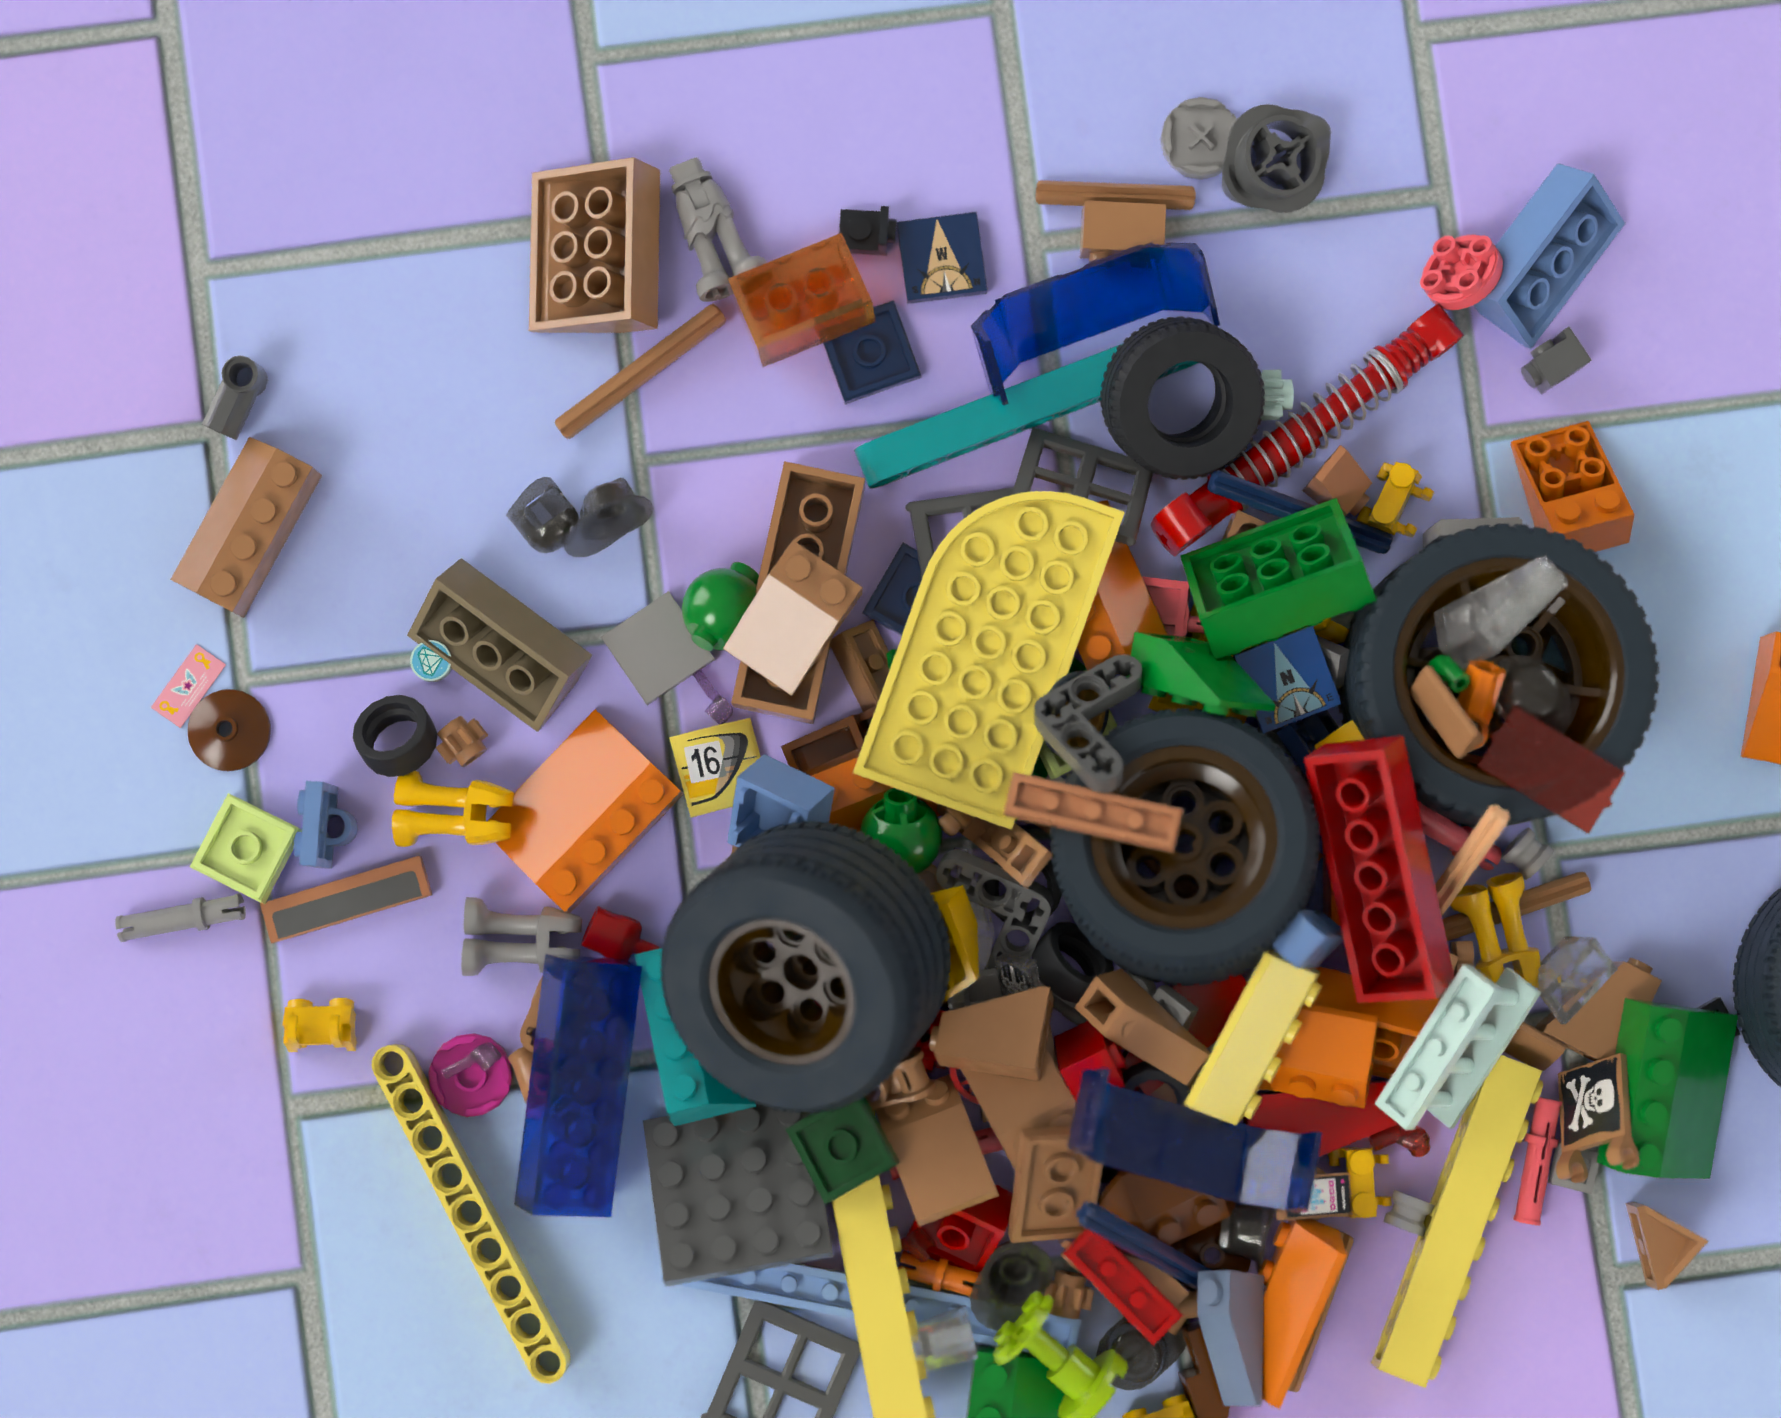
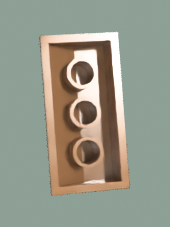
M249 437L170 580L244 618L322 475L312 466Z

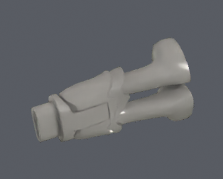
M692 158L670 168L669 172L675 183L672 186V192L676 196V207L684 229V239L688 241L690 251L695 249L703 272V277L696 284L699 299L702 302L716 301L727 298L734 293L732 281L725 271L712 242L716 233L727 255L739 290L749 289L764 280L771 272L767 261L761 256H750L745 249L733 221L734 213L730 208L729 201L720 186L712 180L711 173L704 171L699 158Z

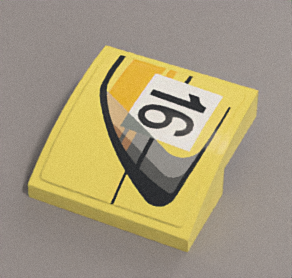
M742 719L669 737L690 817L694 818L730 807L733 808L737 776L761 757L751 719Z

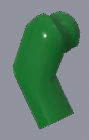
M1438 655L1429 662L1428 665L1434 669L1443 683H1446L1454 692H1461L1470 684L1469 675L1449 656Z

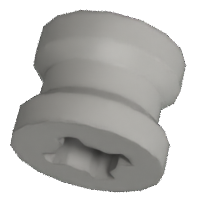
M1526 828L1506 847L1501 858L1506 863H1513L1518 867L1523 879L1527 880L1548 861L1554 850L1548 844L1539 843L1535 839V832L1530 828Z
M1394 1190L1392 1195L1394 1202L1392 1211L1386 1213L1383 1221L1411 1233L1424 1236L1426 1230L1424 1220L1426 1215L1432 1213L1434 1205Z

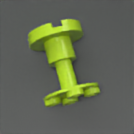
M1037 1290L1024 1302L1021 1309L1023 1313L1014 1323L1010 1320L1005 1322L997 1331L993 1339L998 1344L993 1353L994 1361L998 1365L1006 1364L1026 1348L1049 1368L1047 1378L1065 1393L1058 1409V1416L1060 1418H1093L1115 1393L1116 1389L1110 1384L1116 1373L1123 1379L1128 1363L1113 1349L1104 1351L1092 1360L1074 1344L1067 1348L1063 1347L1041 1328L1053 1307L1054 1299L1050 1295L1044 1296Z

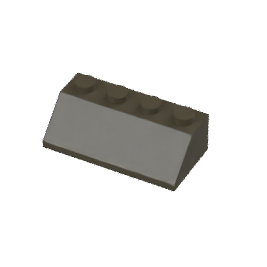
M462 558L435 579L407 634L416 643H423L450 663L451 669L537 732L542 729L575 686L592 657L591 653ZM428 640H435L444 644L450 651L451 657Z

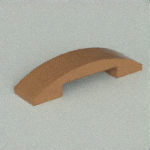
M973 816L971 825L966 830L960 828L958 831L1002 866V869L1025 888L1031 885L1053 856L1045 846L1015 822L1011 830Z

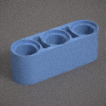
M1300 910L1295 919L1289 922L1288 928L1272 943V946L1282 957L1297 968H1317L1343 941L1341 927L1323 912L1318 910Z

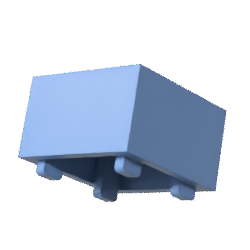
M763 754L737 776L727 843L739 848L746 841L766 830L796 822L815 821L829 823L835 787Z

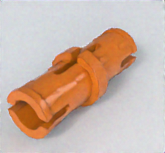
M905 1250L903 1251L900 1262L916 1267V1269L902 1265L898 1266V1269H906L909 1280L931 1285L934 1291L940 1292L942 1289L976 1300L978 1299L981 1288L966 1284L965 1281L981 1285L984 1273L949 1265V1260L940 1258L938 1262L908 1253Z

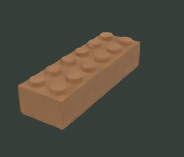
M784 461L756 593H758L767 576L792 540L846 576L865 490V478ZM832 639L792 696L740 661L731 704L734 708L814 724Z

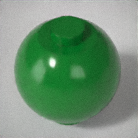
M733 562L729 569H711L695 578L687 588L682 602V616L687 630L692 635V641L698 647L707 651H712L713 649L723 650V647L757 594L756 587L759 574L748 565L741 562Z
M896 788L887 790L884 793V799L878 801L868 810L860 827V831L864 832L865 835L872 836L874 840L878 839L881 844H886L889 849L892 848L896 855L899 854L903 861L906 860L908 862L907 865L909 867L912 866L914 868L913 871L918 874L932 865L942 845V828L938 825L939 819L933 809L924 801L918 799L916 795Z

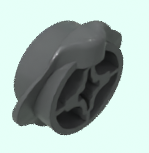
M1270 104L1259 105L1244 112L1234 122L1228 135L1227 151L1222 168V189L1225 195L1230 200L1247 207L1268 209L1278 213L1294 212L1309 205L1318 196L1324 183L1325 169L1330 153L1331 129L1329 124L1322 117L1309 112ZM1269 129L1279 130L1292 140L1284 141L1275 132L1271 133ZM1251 146L1256 154V161L1253 166L1251 162ZM1286 150V153L1279 158L1280 160L1277 163L1266 168V165L1273 160L1276 154ZM1298 153H1300L1301 157V171L1297 165ZM1267 176L1276 185L1281 184L1284 190L1273 188L1264 183L1260 178Z

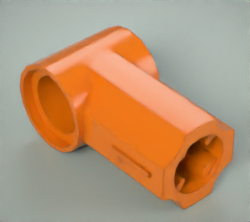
M1481 659L1469 660L1466 673L1470 677V684L1465 690L1459 692L1457 702L1468 717L1480 724L1477 729L1484 737V742L1475 749L1482 746L1488 738V726L1506 674L1505 669L1500 668L1495 663Z

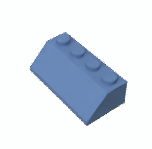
M1557 163L1495 245L1503 259L1502 275L1490 294L1474 304V307L1479 314L1528 349L1533 348L1625 225L1624 220L1595 174Z

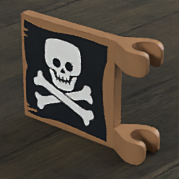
M1619 1053L1558 1073L1559 1101L1562 1102L1560 1107L1562 1153L1556 1165L1557 1177L1562 1180L1571 1178L1572 1183L1576 1184L1585 1181L1588 1178V1170L1580 1151L1610 1143L1607 1149V1161L1609 1164L1614 1166L1622 1164L1624 1169L1636 1167L1639 1164V1154L1631 1137L1626 1055Z

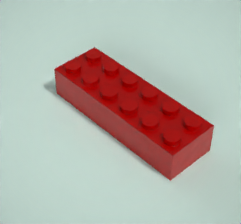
M1404 736L1324 744L1306 756L1304 760L1357 1003L1437 999L1448 989L1455 977Z

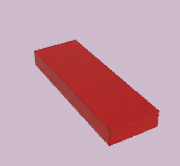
M1087 1228L1062 1251L1153 1346L1183 1316L1113 1243Z

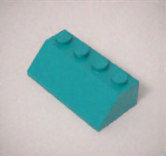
M659 948L635 954L666 1111L673 1125L678 1126L756 1107L755 1101L751 1102L747 1097H741L739 1093H734L731 1088H726L725 1084L719 1083L717 1078L714 1079L712 1074L707 1072L706 1068L701 1066L698 1060L694 1059L693 1053H690L687 1050L688 1047L683 1044V1039L679 1037V1032L675 1030V1024L670 1019L671 1016L668 1014V1008L665 1004L666 1000L663 997L664 991L661 986L660 973L661 952L663 949Z

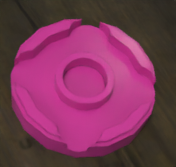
M476 1033L456 1036L442 1044L433 1057L428 1072L430 1090L437 1102L452 1113L464 1117L484 1115L498 1107L509 1094L513 1080L512 1065L508 1060L509 1056L505 1049L491 1037Z

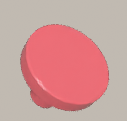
M1464 235L1455 239L1452 236H1444L1437 240L1433 246L1434 253L1424 267L1420 285L1435 305L1440 304L1446 310L1464 309L1480 302L1495 288L1502 275L1503 259L1488 236Z

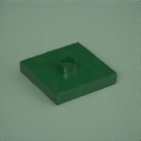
M866 1097L839 1109L813 1113L785 1129L825 1205L900 1164Z

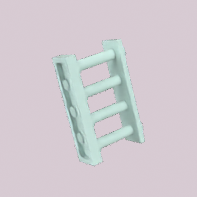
M1462 965L1378 1097L1375 1105L1405 1130H1414L1426 1110L1449 1129H1454L1542 992L1510 968H1505L1495 984L1472 965Z

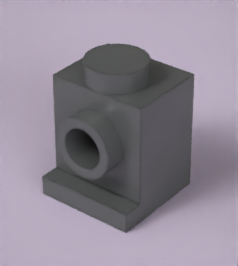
M1568 327L1560 332L1553 341L1550 339L1531 351L1530 354L1534 359L1521 368V373L1529 386L1532 388L1537 387L1539 392L1543 394L1581 370L1592 360L1571 328Z

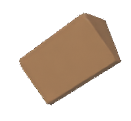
M872 619L841 632L831 642V649L862 711L877 706L889 673L886 656L889 650Z
M1429 666L1422 669L1411 687V696L1457 758H1462L1482 744L1484 737L1432 667L1429 668Z
M1522 1022L1504 1052L1531 1067L1544 1071L1564 1053L1566 1047H1564L1565 1044Z

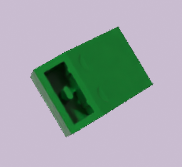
M1135 632L1130 656L1137 659L1142 667L1141 693L1157 697H1166V693H1169L1172 696V702L1190 706H1197V701H1199L1200 704L1204 705V711L1228 715L1229 708H1231L1232 713L1256 717L1257 710L1275 711L1276 705L1231 655L1215 659L1209 642L1192 637Z

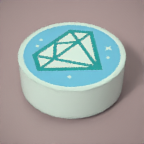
M428 640L451 657L450 651L444 644L435 640ZM423 643L418 644L412 651L410 658L411 668L422 680L438 682L446 678L451 672V664Z

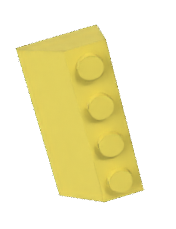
M1275 949L1266 951L1184 1104L1194 1110L1234 1125L1241 1122L1244 1116L1251 1120L1263 1098L1256 1094L1264 1079L1268 1082L1273 1080L1283 1061L1276 1057L1284 1042L1289 1045L1292 1044L1302 1026V1022L1297 1020L1302 1007L1306 1005L1311 1008L1323 985L1316 982L1321 972L1314 968H1297Z

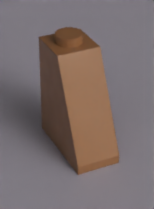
M1629 958L1628 962L1613 961L1542 1019L1535 1028L1565 1044L1564 1047L1592 1061L1613 1056L1616 1052L1625 998L1652 1002L1662 980L1651 975L1653 968L1639 960Z
M1040 986L942 1013L940 1026L933 1027L930 1037V1050L934 1051L939 1065L1040 1081L1054 1006V997L1050 987Z

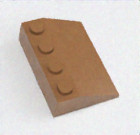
M631 157L532 173L530 332L627 333L658 329L660 169Z

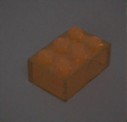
M842 233L728 278L733 299L762 367L876 322L873 302Z

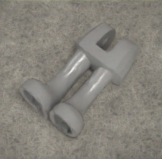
M466 897L464 907L465 935H536V943L464 939L461 961L462 976L478 975L486 965L502 962L538 964L541 973L577 966L580 964V949H569L564 946L549 948L550 932H558V934L581 933L582 918L551 907H544L541 915L501 914L490 911L482 899Z

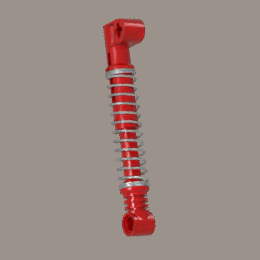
M1440 304L1435 305L1407 328V331L1399 334V338L1396 337L1391 340V344L1375 346L1366 354H1363V360L1367 366L1364 370L1356 364H1351L1350 367L1354 377L1350 380L1344 374L1338 373V379L1342 385L1339 389H1336L1331 383H1326V390L1329 393L1326 399L1319 393L1314 392L1313 398L1317 404L1314 408H1311L1305 402H1301V409L1305 415L1301 416L1288 412L1289 419L1283 424L1276 421L1275 430L1271 433L1263 431L1264 438L1259 443L1252 441L1250 443L1251 449L1247 452L1242 451L1238 459L1230 465L1227 464V467L1221 471L1263 487H1277L1279 476L1283 478L1290 477L1291 468H1302L1305 457L1313 459L1315 458L1317 448H1328V437L1335 440L1340 439L1341 428L1345 430L1353 429V418L1360 421L1365 420L1366 409L1376 411L1379 407V400L1390 401L1392 393L1398 394L1408 386V379L1413 373L1418 372L1429 361H1434L1460 341L1464 334ZM1384 389L1388 391L1387 398H1383L1378 394ZM1372 398L1375 399L1376 404L1373 408L1366 405ZM1360 407H1362L1363 411L1362 417L1353 414ZM1347 417L1350 418L1351 423L1348 427L1341 424ZM1337 427L1338 435L1333 436L1328 432ZM1324 436L1325 445L1322 446L1319 439ZM1209 474L1205 484L1190 495L1185 492L1178 496L1155 515L1150 525L1153 533L1171 555L1177 556L1228 515L1235 514L1237 510L1246 511L1250 506L1210 492L1208 490V483L1211 474Z

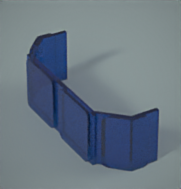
M1150 242L1088 263L1083 268L1064 275H1056L1007 293L1001 298L996 299L992 308L985 310L970 327L989 391L994 398L998 397L1004 406L1009 403L1003 383L1022 362L1160 311L1202 312L1213 325L1220 326L1205 256L1196 243L1171 242L1160 245Z
M1110 1069L1083 1070L1067 1148L1076 1154H1081L1086 1157V1160L1243 1205L1247 1204L1292 1213L1309 1210L1323 1133L1315 1131L1298 1134L1257 1128L1242 1123L1234 1125L1192 1108L1111 1085L1108 1083Z

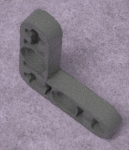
M1116 655L1043 695L1034 705L1035 727L1087 787L1098 793H1109L1121 786L1123 781V761L1120 755L1091 725L1089 720L1139 691L1142 685V667L1137 659L1129 655ZM1083 690H1094L1100 696L1094 701L1086 702L1079 699L1077 694ZM1073 737H1083L1090 744L1083 749H1074L1067 745V741ZM1096 764H1097L1103 771H1100V772L1096 773ZM1111 769V774H1108V775H1107V774L1104 772V771H1108V770Z
M961 850L947 852L941 858L936 872L937 881L941 887L949 889L964 885L970 901L1007 916L987 959L984 970L994 968L998 971L1004 962L1005 956L1012 958L1011 965L1024 973L1050 917L1054 902L1052 893L1048 888L1035 881L1028 888H1025L1000 866ZM954 865L962 867L958 878L950 875ZM975 872L980 874L976 887L970 885ZM991 879L999 880L1006 887V893L1001 896H992L985 890L984 883ZM1032 898H1035L1040 902L1030 921L1024 918L1028 903ZM1012 930L1023 931L1029 937L1030 942L1025 946H1015L1010 943L1007 934ZM1017 970V974H1018V978H1019V982H1020L1019 971ZM1001 977V980L1006 981L1005 985H1007V987L1005 986V988L1001 983L1003 993L1007 992L1006 989L1008 990V986H1010V984L1007 979H1003V977Z

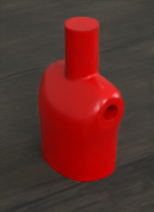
M600 906L596 907L581 941L582 947L598 952L610 961L621 965L625 964L633 953L639 954L662 948L640 939L642 925L638 920L613 913Z

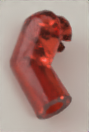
M1397 1124L1368 1136V1140L1375 1152L1397 1143L1407 1148L1412 1156L1423 1157L1429 1153L1431 1148L1429 1134L1424 1128L1417 1125L1414 1130H1405Z

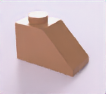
M1340 445L1302 491L1318 504L1337 498L1344 517L1348 513L1355 517L1370 499L1365 492L1372 482L1351 454Z

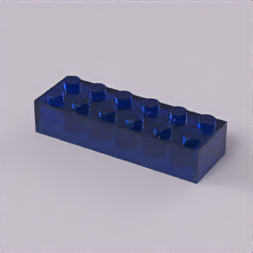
M545 954L514 1202L515 1206L531 1215L611 1217L642 973L641 965L623 959Z

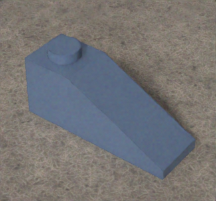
M1232 1270L1198 1272L1197 1316L1224 1406H1262L1264 1275Z

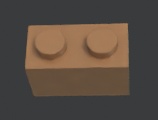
M1085 200L1081 218L1080 258L1089 259V263L1094 265H1111L1113 260L1130 261L1129 264L1134 267H1151L1154 265V262H1160L1165 248L1166 204Z

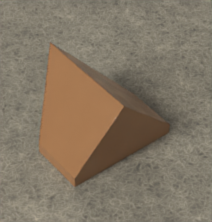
M1636 1202L1625 1203L1646 1285L1656 1290L1665 1289L1709 1241L1646 1205Z

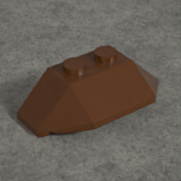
M1193 1136L1118 1172L1100 1195L1097 1205L1163 1243L1172 1245L1229 1217L1251 1176V1171L1241 1144L1237 1139L1229 1138L1224 1140L1216 1137Z

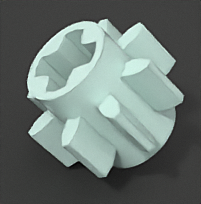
M1281 369L1262 370L1261 379H1263L1264 383L1262 387L1265 389V395L1263 396L1265 405L1262 408L1264 412L1260 418L1262 420H1280V417H1283V410H1292L1294 390L1292 379H1281Z

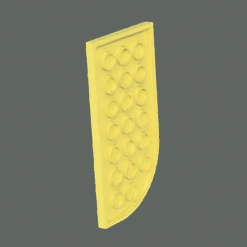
M1033 491L1006 496L990 502L961 520L939 544L925 570L853 773L1012 830L1015 818L1006 817L1003 813L1013 772L1031 776L1044 741L1043 736L1035 727L1034 705L1039 698L1050 691L1060 678L1068 673L1125 512L1068 493Z

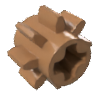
M459 716L437 733L442 743L436 749L449 764L457 760L462 767H465L487 750L482 740L488 734L475 718L467 723L463 716Z
M1056 1270L1054 1280L1044 1279L1042 1294L1044 1296L1050 1295L1054 1299L1050 1314L1068 1319H1079L1081 1309L1091 1310L1095 1290H1092V1287L1085 1286L1086 1277L1083 1274Z

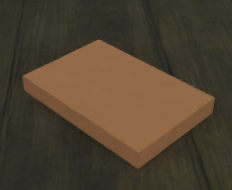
M1104 1124L1021 1129L1008 1227V1236L1011 1243L1076 1238L1085 1229V1227L1080 1225L1079 1219L1075 1215L1076 1210L1082 1207L1083 1202L1092 1201L1095 1204L1098 1203L1108 1133Z

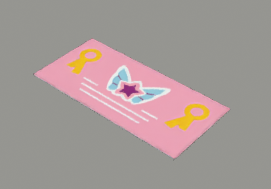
M196 644L151 708L181 728L226 664Z

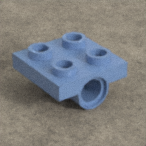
M306 781L305 790L299 791L297 811L298 815H303L302 832H297L294 840L295 857H300L299 865L332 869L334 846H345L351 843L357 835L358 825L355 817L348 811L337 809L339 790L337 786L320 781ZM340 816L345 823V829L341 836L333 839L327 833V824L331 818Z

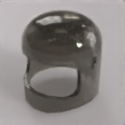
M542 477L530 484L506 514L527 543L539 553H552L563 548L571 542L580 528L579 514L551 477ZM540 496L538 499H536L534 502H532L530 505H528V504H529L531 501H533L536 497Z

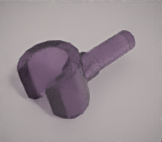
M701 669L693 674L694 678L707 697L713 701L705 712L719 725L726 723L733 715V707L714 689Z
M485 1042L476 1047L464 1059L442 1069L441 1072L443 1077L448 1079L471 1067L474 1063H477L485 1072L502 1055L492 1043Z

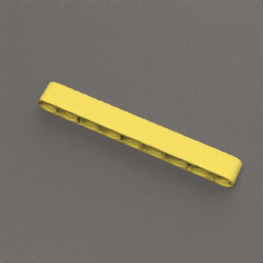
M401 1044L381 1047L372 1058L371 1066L373 1073L511 1338L535 1380L547 1384L556 1382L568 1369L571 1359L569 1349L442 1106L437 1102L430 1090V1083L410 1048ZM390 1052L398 1053L403 1059V1069L398 1075H392L385 1068V1058ZM409 1089H415L422 1095L423 1104L417 1112L408 1110L404 1104V1095ZM428 1126L438 1128L442 1134V1143L437 1149L430 1148L424 1143L423 1132ZM447 1163H453L461 1170L462 1179L456 1186L447 1184L443 1179L442 1170ZM465 1201H474L480 1206L482 1213L478 1222L472 1223L463 1217L461 1210ZM493 1238L500 1244L501 1255L499 1259L491 1260L482 1254L481 1243L483 1239ZM513 1276L517 1278L521 1286L518 1296L509 1297L502 1292L500 1287L502 1277ZM530 1313L537 1316L541 1324L540 1331L536 1334L524 1332L520 1326L521 1315ZM545 1351L554 1352L560 1359V1368L553 1372L543 1369L539 1362L540 1354Z

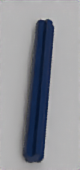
M1214 471L1208 483V490L1214 494L1280 518L1315 506L1222 471ZM1345 517L1357 546L1378 554L1388 553L1393 541L1391 534Z
M1092 1201L1083 1202L1082 1207L1076 1210L1075 1216L1079 1219L1081 1226L1197 1291L1198 1272L1212 1271Z

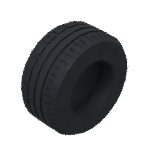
M1183 316L1176 318L1167 317V319L1162 318L1157 320V322H1150L1147 326L1143 325L1140 327L1139 331L1131 333L1129 338L1126 337L1123 341L1124 343L1116 348V353H1113L1111 362H1108L1106 366L1107 371H1104V381L1101 383L1102 391H1100V397L1102 398L1100 406L1103 408L1101 411L1114 442L1144 469L1156 475L1160 474L1162 477H1170L1176 480L1178 478L1181 480H1187L1188 478L1197 479L1198 477H1206L1207 474L1212 475L1214 471H1221L1225 468V465L1232 464L1235 458L1238 459L1241 456L1240 453L1248 448L1247 445L1253 441L1254 438L1252 436L1256 435L1257 427L1261 424L1262 419H1260V416L1263 415L1264 409L1262 408L1265 405V399H1263L1265 389L1262 387L1264 385L1263 379H1261L1262 375L1257 368L1258 364L1253 359L1252 354L1247 351L1248 349L1237 338L1223 329L1201 319L1185 318ZM1196 361L1205 365L1211 371L1215 382L1214 401L1207 416L1197 426L1183 433L1166 434L1158 430L1151 422L1148 412L1149 396L1156 380L1167 369L1181 362Z

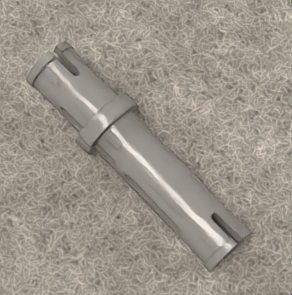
M240 893L207 901L204 897L193 899L191 904L126 916L120 915L115 920L116 930L125 929H123V932L117 933V936L121 942H126L127 940L195 927L198 931L209 929L211 924L244 920L246 916L245 906L239 907V904L244 903V900Z

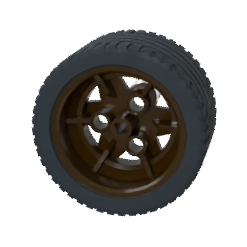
M1508 523L1495 524L1493 527H1490L1488 524L1477 526L1474 529L1468 528L1458 531L1454 535L1450 534L1430 544L1400 565L1375 586L1373 592L1376 601L1366 604L1354 614L1350 622L1352 626L1349 628V634L1343 645L1350 652L1347 660L1344 686L1337 689L1341 704L1338 705L1339 713L1343 715L1342 725L1353 720L1364 739L1403 735L1417 800L1454 823L1461 824V827H1476L1485 812L1492 805H1499L1502 810L1509 812L1510 819L1507 822V826L1561 814V812L1569 811L1578 807L1579 804L1587 802L1596 796L1595 793L1606 789L1611 784L1610 781L1617 779L1624 771L1623 767L1630 764L1636 755L1634 753L1635 750L1641 747L1645 739L1643 736L1645 731H1648L1652 722L1650 718L1651 713L1655 712L1657 700H1654L1659 688V681H1656V674H1659V662L1655 661L1657 648L1656 643H1652L1651 636L1653 632L1651 626L1645 620L1647 615L1643 607H1639L1636 602L1637 596L1632 589L1629 590L1625 584L1627 582L1624 578L1612 571L1614 567L1606 560L1602 561L1599 559V555L1590 548L1586 550L1582 547V543L1574 539L1568 540L1563 534L1555 531L1552 533L1547 532L1545 528L1537 526L1528 528V525L1524 524L1509 526ZM1482 603L1501 604L1515 608L1518 611L1499 626ZM1442 620L1448 646L1421 648L1431 629ZM1514 636L1524 639L1527 643L1528 653L1526 657H1519L1513 652L1511 642ZM1551 636L1560 650L1566 672L1542 661ZM1436 656H1449L1465 672L1469 660L1480 659L1495 663L1500 668L1506 670L1488 726V738L1485 741V745L1493 758L1471 753L1466 754L1462 758H1457L1437 730L1432 728L1424 712L1411 696V687L1422 669L1429 666V662ZM1445 683L1446 687L1449 689V691L1451 692V694H1452V695L1454 696V698L1457 700V697H1458L1459 692H1454V691ZM1504 707L1511 708L1517 715V725L1514 729L1507 728L1501 721L1500 715ZM1560 714L1550 732L1535 745L1534 715ZM1471 719L1474 725L1478 728L1480 724L1477 721Z

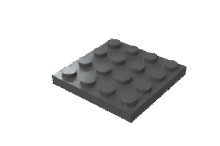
M756 1104V1107L678 1126L673 1125L669 1116L643 1120L665 1286L834 1257L826 1205L785 1130L811 1115V1113L784 1112L780 1109L775 1110L771 1107H764L763 1104Z

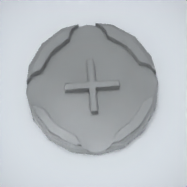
M1204 97L1185 100L1177 108L1173 109L1164 121L1160 138L1163 156L1174 170L1185 177L1200 180L1216 177L1222 173L1227 151L1228 135L1237 118L1218 100Z

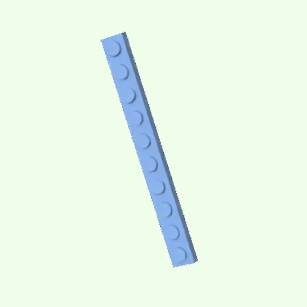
M796 1263L678 1284L685 1287L854 1319L845 1272ZM909 1284L910 1293L903 1295L906 1312L914 1310L918 1331L998 1346L993 1339L1001 1326L1009 1320L1014 1323L1023 1313L1021 1305L979 1297L976 1300L958 1293L942 1290L938 1292L932 1290V1288ZM1049 1313L1041 1328L1063 1347L1067 1348L1072 1344L1077 1346L1081 1318L1068 1319ZM1026 1348L1022 1350L1024 1352H1029Z

